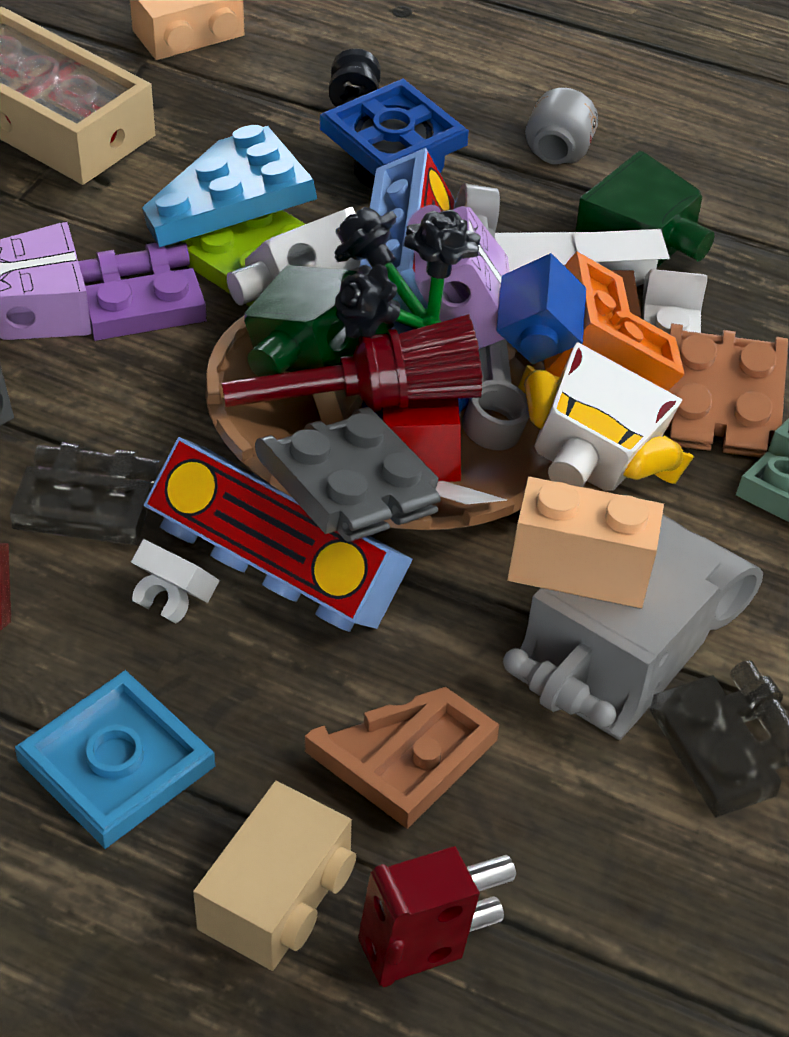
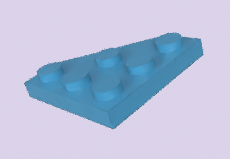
M248 125L235 130L232 134L233 136L218 140L142 207L147 228L160 248L316 200L317 195L313 178L269 126Z

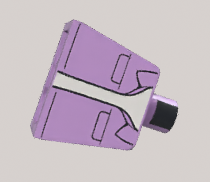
M436 205L424 206L411 216L408 225L421 223L424 215L431 211L438 213L442 211ZM461 206L453 210L463 220L467 221L468 230L481 236L480 245H478L479 253L476 257L461 259L457 264L452 265L451 275L444 279L439 319L443 322L469 314L476 333L479 349L504 340L496 331L501 277L509 272V262L504 250L472 209ZM414 251L415 282L428 304L431 276L426 273L427 261L421 259L419 253ZM467 286L470 289L471 294L468 293Z
M58 223L0 239V338L3 340L92 334L87 292L68 223Z

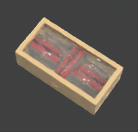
M2 6L0 7V139L84 185L156 136L151 83Z

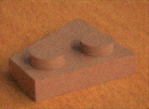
M443 687L415 696L411 702L404 705H387L365 712L364 723L328 734L325 726L312 729L305 735V752L408 829L497 741L499 724L447 687Z

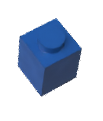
M552 253L510 271L501 277L496 331L532 365L574 348L577 342L583 344L586 287Z

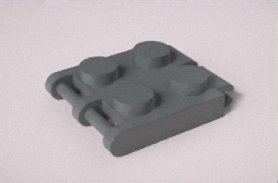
M370 407L354 410L352 416L346 420L325 425L322 421H316L307 424L304 430H300L292 436L277 440L274 436L269 435L258 438L255 442V451L261 463L325 534L337 531L347 542H351L389 529V523L384 520L391 519L396 525H401L438 512V508L432 504L441 501L440 495L436 490L439 478Z

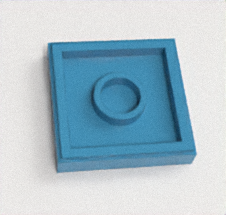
M126 670L15 746L17 761L104 849L216 767L215 752Z

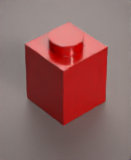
M458 399L408 400V407L398 408V406L383 408V421L439 478L438 481H461V426Z

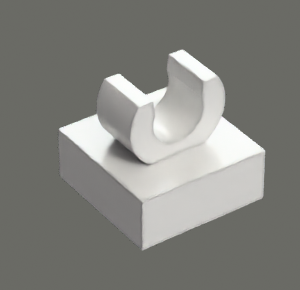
M143 539L131 563L151 574L144 577L136 585L133 591V601L149 609L155 596L159 592L167 590L168 601L163 607L161 616L174 623H178L188 610L189 600L187 593L208 603L220 581L199 566Z

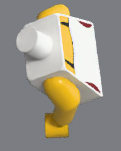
M577 342L560 377L553 376V374L546 370H535L533 366H526L518 388L526 394L530 421L540 429L534 447L539 455L552 461L548 470L551 481L563 482L583 487L586 481L604 491H613L626 477L639 480L655 474L660 479L675 484L694 458L692 454L683 452L678 443L665 435L663 437L683 399Z

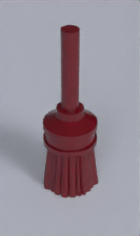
M467 314L398 334L396 329H390L385 334L374 335L372 338H365L360 335L353 355L340 357L339 365L222 382L225 408L344 390L346 396L359 395L368 407L374 412H379L381 408L408 407V400L481 398L483 376L478 340L470 315Z

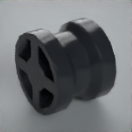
M352 48L342 51L335 57L331 66V80L329 82V98L335 107L379 89L381 66L374 55L363 49Z

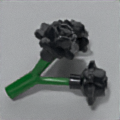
M364 207L346 217L340 224V227L335 230L341 244L337 246L334 258L337 262H344L350 258L354 260L366 259L371 267L362 265L358 268L356 275L346 277L341 282L340 292L335 297L336 316L344 322L347 337L356 339L361 335L365 338H372L382 322L392 324L396 321L413 329L441 322L439 317L444 279L451 275L452 265L457 264L461 259L478 256V245H480L481 236L468 230L467 221L463 220L452 209L444 210L440 213L431 211L424 215L421 223L407 226L404 246L418 252L421 259L427 261L426 273L431 276L428 306L425 309L392 264L396 258L386 245L390 237V229L396 223L397 216L391 211L380 216L375 210ZM396 292L404 301V303L409 308L411 313L401 309L400 303L393 299L396 295Z

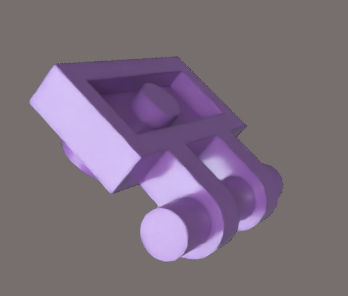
M157 243L146 244V250L115 255L114 250L96 252V258L78 261L84 283L101 280L100 284L85 286L94 341L207 321L206 304L194 269L170 270L171 268L190 265L186 243L160 248ZM150 272L151 274L147 276L121 280L120 278L123 276Z

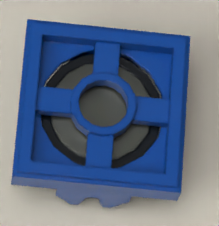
M404 78L320 114V130L354 158V174L361 183L373 189L376 168L426 148L438 171L441 173L444 168L445 156L468 145L469 130Z

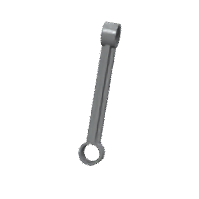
M463 183L456 198L455 209L461 206L470 207L495 239L500 208L498 189ZM467 286V291L469 294H471L470 289ZM504 339L479 349L483 376L482 397L470 398L462 417V427L466 435L476 444L491 450H506L515 446L520 440L529 419L526 394L511 384L507 341ZM487 409L499 412L506 416L510 421L494 418L487 414L484 410Z

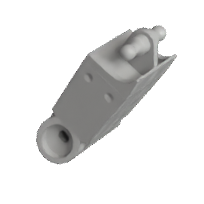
M662 514L657 553L642 609L540 588L532 597L528 627L521 649L515 648L506 652L503 658L504 668L508 673L528 684L529 689L540 696V704L552 712L562 709L570 715L577 714L620 741L704 643L709 631L717 630L727 625L750 604L762 583L763 572L756 565L707 538L687 530L678 522Z

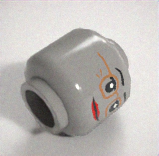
M555 88L547 91L537 100L527 123L525 134L528 146L535 155L550 164L578 162L587 153L598 126L597 109L587 96L574 89Z

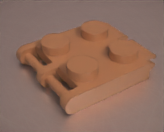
M671 323L669 334L676 338L685 375L668 391L683 399L666 429L670 430L669 438L681 447L711 451L713 437H724L722 453L761 458L767 452L768 443H771L774 432L782 425L788 338L776 337L775 342L735 337V331L723 330L721 336L683 331V325Z

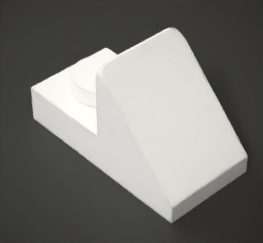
M650 269L644 280L642 319L668 334L671 323L683 325V331L701 333V309L707 284V275Z

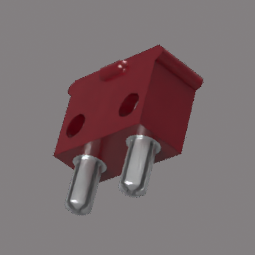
M456 846L388 867L385 864L375 867L370 872L358 940L379 985L388 987L395 980L462 959L469 932L501 922L504 917V911L499 899L493 896L478 901L479 891L508 883L515 879L516 869L511 858L503 855L466 867Z

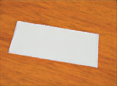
M661 229L573 233L577 252L595 262L670 259Z
M438 481L436 487L440 497L466 505L507 501V499L446 481Z

